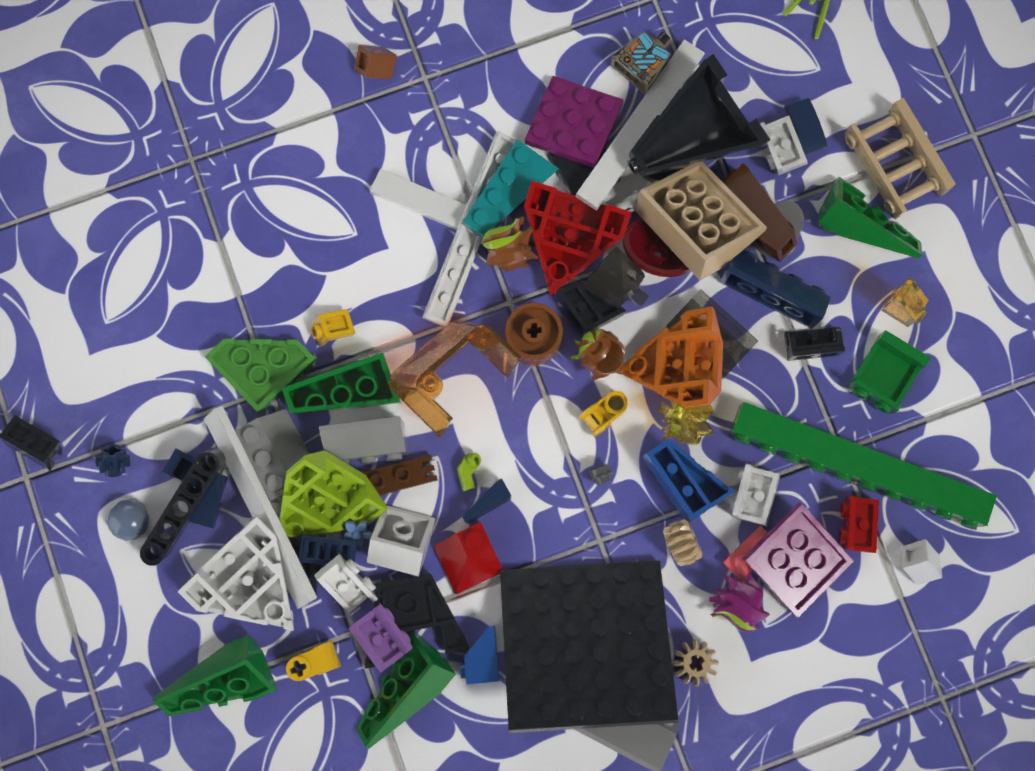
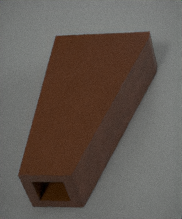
M742 163L737 169L730 172L724 184L767 227L766 231L755 239L753 243L781 262L798 244L795 231L749 168Z

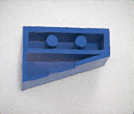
M669 439L642 457L682 518L688 522L693 521L736 492L733 488L715 477L716 475L698 464L693 457Z

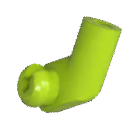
M468 453L457 467L463 492L475 489L472 474L482 461L478 453Z

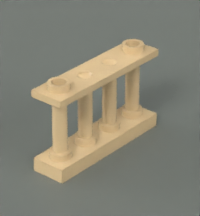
M904 98L892 105L888 111L889 117L861 131L856 123H853L845 132L847 145L856 152L882 196L886 211L892 214L895 220L907 211L904 206L905 204L932 190L936 191L940 197L948 193L956 185ZM893 125L898 127L902 138L872 152L866 139ZM905 147L910 148L915 159L885 174L878 161ZM919 168L925 172L928 177L927 182L898 196L891 184L892 182Z

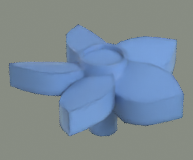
M366 520L361 521L358 525L354 521H346L347 531L343 539L350 541L355 539L358 547L361 548L364 538L371 539L373 533L365 530L367 527Z

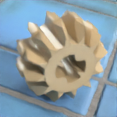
M677 520L664 528V538L674 560L679 566L690 565L702 558L701 547L687 520Z
M692 639L691 649L686 642H682L681 646L685 652L674 651L676 656L681 657L680 661H672L673 666H681L680 669L676 670L675 675L678 677L686 673L683 683L688 684L692 678L693 685L696 687L700 684L699 677H701L704 683H709L710 681L706 673L708 672L714 676L717 674L715 670L710 669L711 665L719 664V661L716 659L710 660V657L716 651L710 649L705 652L708 643L705 641L698 648L697 640ZM692 656L695 658L700 657L701 659L697 670L689 666L692 663Z

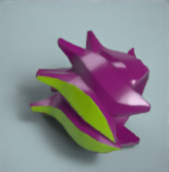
M750 571L747 575V581L735 580L725 574L724 578L729 587L713 590V594L719 595L709 597V602H715L713 607L716 608L714 613L710 615L712 617H724L738 631L752 632L759 629V625L755 623L770 616L768 612L763 611L761 606L763 599L761 584L753 579Z

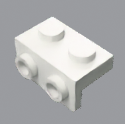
M789 116L765 125V122L760 123L771 139L766 144H763L762 147L767 145L770 153L766 156L771 170L776 168L778 176L808 164Z
M746 464L744 470L740 469L737 478V485H740L738 494L733 495L730 503V510L733 511L732 515L736 519L767 527L780 474L754 468L750 464Z
M340 554L314 575L316 580L348 613L353 611L368 597L373 603L378 599L373 592L376 589L373 582L367 576L362 578L358 574L360 569L351 559L346 561Z

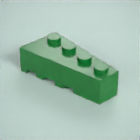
M383 352L282 388L289 411L292 414L401 403Z

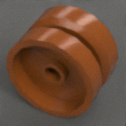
M533 302L521 305L511 313L506 322L505 340L507 349L514 359L524 365L538 366L546 364L553 359L560 349L563 327L561 319L553 309L545 304ZM530 333H537V338H531Z

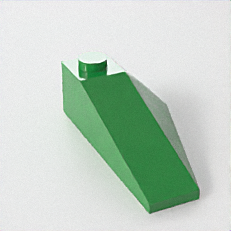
M414 631L409 634L412 649L394 663L388 676L384 675L380 681L383 684L377 698L371 699L356 728L366 748L370 749L436 698L456 675L447 659Z

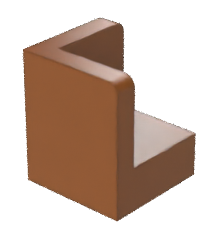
M358 45L354 70L366 78L391 79L397 55L385 47Z

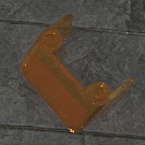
M465 322L450 323L394 370L390 377L389 385L391 390L439 438L445 434L453 418L435 401L443 389V382L435 372L469 343L479 350L507 378L512 374L521 359V356L489 326Z

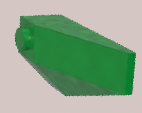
M841 177L835 180L819 209L818 222L823 229L828 232H834L841 237L918 259L922 256V244L916 237L898 222L890 223L887 216L883 213V209L879 206L873 208L863 200L866 195Z
M246 635L218 649L155 695L153 702L167 716L200 711L204 705L218 703L219 707L227 706L228 701L242 698L244 702L253 701L276 691L277 686L263 650L249 635Z

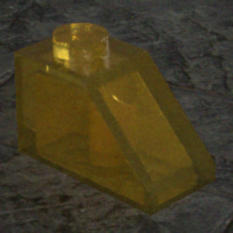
M908 278L893 291L881 311L909 327L915 322L920 323L927 313L924 307L929 300L916 282Z

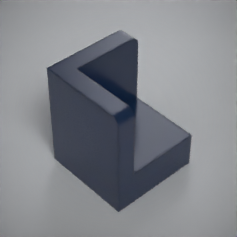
M175 448L162 472L183 481L196 458ZM192 478V486L194 488L197 482L196 478Z

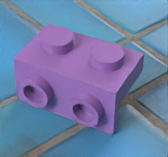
M381 604L348 628L380 673L412 649L407 633L398 628L391 611L384 608Z

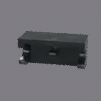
M840 327L784 333L788 361L840 356L845 352Z
M16 415L0 434V439L6 446L49 471L54 467L53 457L56 454H62V448L59 445L61 442Z

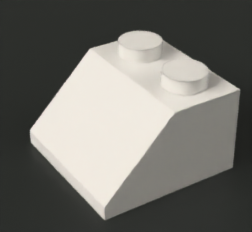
M387 506V510L380 515L371 536L367 563L419 576L436 518Z

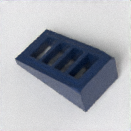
M502 478L464 514L462 518L466 524L475 521L511 500L512 495Z
M301 535L298 559L301 563L325 566L331 561V545H336L335 557L342 554V547L344 546L347 547L345 560L351 559L355 563L357 541ZM309 542H314L312 558L307 557ZM320 543L325 544L323 559H318Z

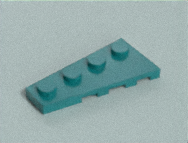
M517 139L461 224L483 238L487 231L497 226L527 198L532 181L543 184L559 168Z

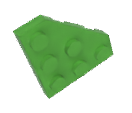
M223 339L205 356L259 414L283 392V387L291 385L317 361L298 340Z

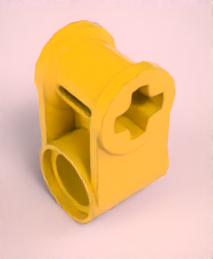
M612 391L600 401L587 408L578 418L585 421L593 431L592 436L595 438L626 412L628 399L623 392ZM612 398L621 399L623 402L622 409L612 410L608 404L609 400Z
M329 641L290 659L286 665L288 677L294 681H302L317 674L321 675L341 667L333 642ZM296 661L306 665V669L303 670V676H301L300 672L295 673L293 670L297 666Z

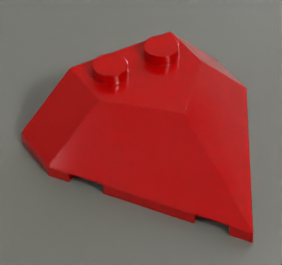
M536 181L531 182L524 208L529 225L533 228L532 235L550 296L624 237L631 211L608 204H601L596 211L575 197V195L559 191L555 187Z

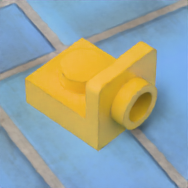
M348 309L319 314L311 325L312 336L315 340L317 339L319 347L325 346L328 341L351 337L355 334Z

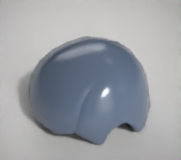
M131 498L119 501L110 510L107 522L111 533L115 537L124 541L138 539L146 532L150 517L145 509V505Z

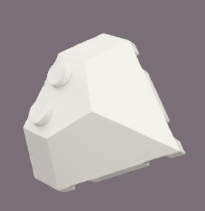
M258 516L243 527L178 590V593L196 611L222 614L228 618L262 625L270 624L294 631L277 535Z

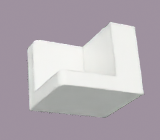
M926 539L901 547L902 568L917 585L942 578L940 556Z

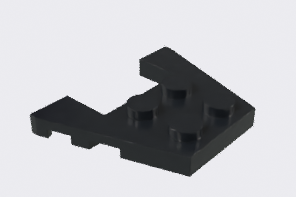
M432 574L377 584L376 597L378 599L374 602V608L381 604L384 608L389 609L394 616L395 624L400 630L409 632L441 626L445 654L470 650L469 644ZM366 655L365 669L376 667L368 655Z

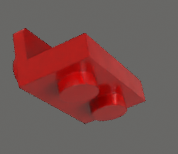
M850 495L845 497V501L841 502L840 516L844 518L843 528L839 529L838 541L839 544H842L844 551L876 553L879 514L878 499L858 498Z

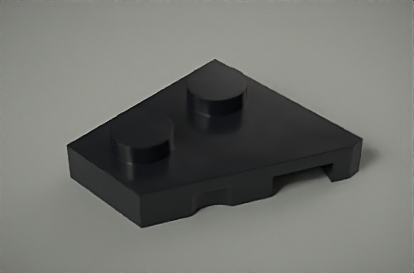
M576 281L558 290L555 295L583 336L589 331L593 332L595 329H599L622 317L626 312L623 307L619 306L616 308L606 302L605 296L590 290L587 285L580 281Z

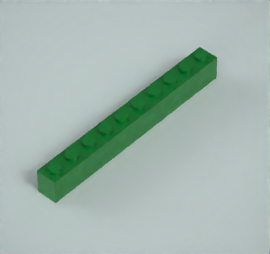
M742 402L739 405L729 435L735 437L734 441L740 444L749 445L753 443L760 446L759 450L772 455L775 452L785 455L784 459L795 464H799L800 461L809 464V469L819 473L831 472L835 474L834 478L847 483L850 480L860 483L859 487L870 492H875V490L882 491L888 499L911 502L910 506L915 509L926 511L927 508L936 512L935 516L945 520H951L952 518L960 520V525L973 530H977V527L988 526L997 495L746 402Z

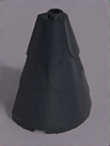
M714 54L703 60L682 89L677 91L661 115H657L631 149L629 153L630 160L627 162L634 174L638 173L641 176L686 168L692 163L717 159L723 155L755 149L771 140L757 118L749 123L723 85L728 75Z

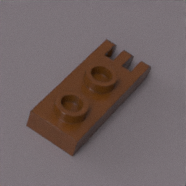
M432 455L362 472L368 477L380 496L438 481L437 475L429 477L425 475V473L435 471L434 465L423 467V463L433 460Z

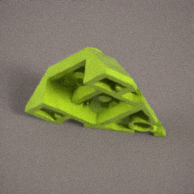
M324 450L303 456L286 471L279 521L288 538L301 537V535L319 536L342 531L346 521L360 523L366 520L367 525H369L387 510V505L365 474Z

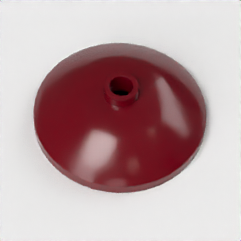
M642 218L632 222L627 227L623 237V248L627 257L638 268L659 277H677L690 272V269Z

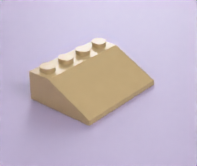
M703 162L694 163L639 191L636 212L699 280L723 268L767 229L753 212Z

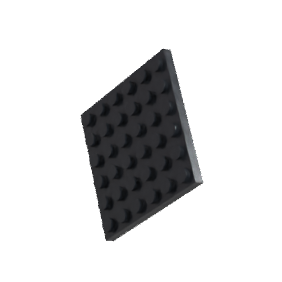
M660 560L500 570L509 733L678 723Z

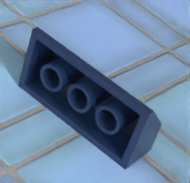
M746 250L741 251L730 261L719 283L810 329H813L824 318L831 298L825 294L824 289L815 285L809 286L803 283L800 277L794 274L787 275L779 271L775 264L770 262L763 263L755 259L756 256Z

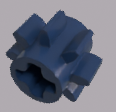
M116 444L103 447L101 455H95L96 467H99V473H104L108 477H118L125 473V467L130 466V455H127L126 448L122 449L121 446Z

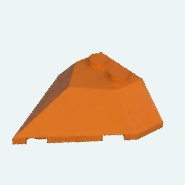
M713 307L686 311L680 316L681 320L669 329L667 327L633 352L635 355L621 367L622 374L684 409L711 405L721 392L723 341Z

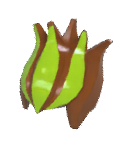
M524 217L516 218L510 225L492 228L485 233L481 244L489 251L486 266L497 264L503 271L509 272L520 267L529 268L526 261L539 258L531 250L536 246L534 241H530L533 228L529 227L522 231Z
M595 329L593 332L589 331L584 334L581 341H574L579 348V354L571 356V359L582 360L579 366L585 367L587 371L592 372V380L604 378L614 373L622 375L621 367L623 366L626 353L622 342L619 341L615 334L604 329Z

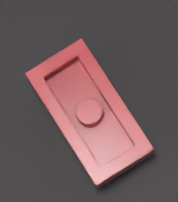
M761 525L722 562L738 580L744 581L747 578L748 572H753L742 558L768 533Z

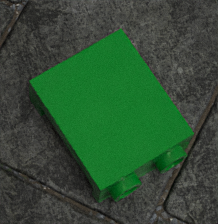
M885 330L878 335L847 387L853 390L852 393L862 400L868 399L875 403V408L885 414H893L899 411L901 408L900 403L920 370L927 366L931 357Z

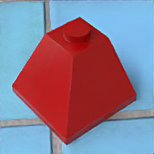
M481 522L452 535L434 546L456 595L499 575L500 570H503Z

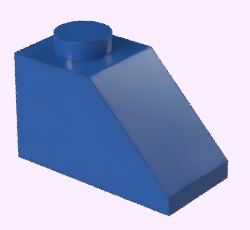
M495 625L489 626L464 656V662H460L461 679L466 678L467 685L500 681Z

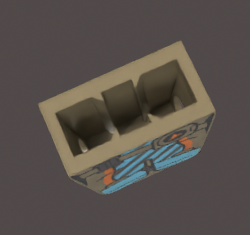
M663 31L654 39L647 33L642 32L612 55L611 66L646 95L669 62L670 53L665 48L672 40Z

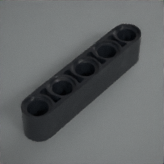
M207 449L192 464L140 549V558L146 565L155 566L171 553L225 465L226 457L220 449ZM206 456H211L215 459V468H211L206 464ZM192 478H196L201 482V490H197L192 486ZM178 501H183L187 504L188 512H183L179 509ZM165 523L173 526L174 534H169L165 531ZM151 546H156L160 550V556H156L151 552Z

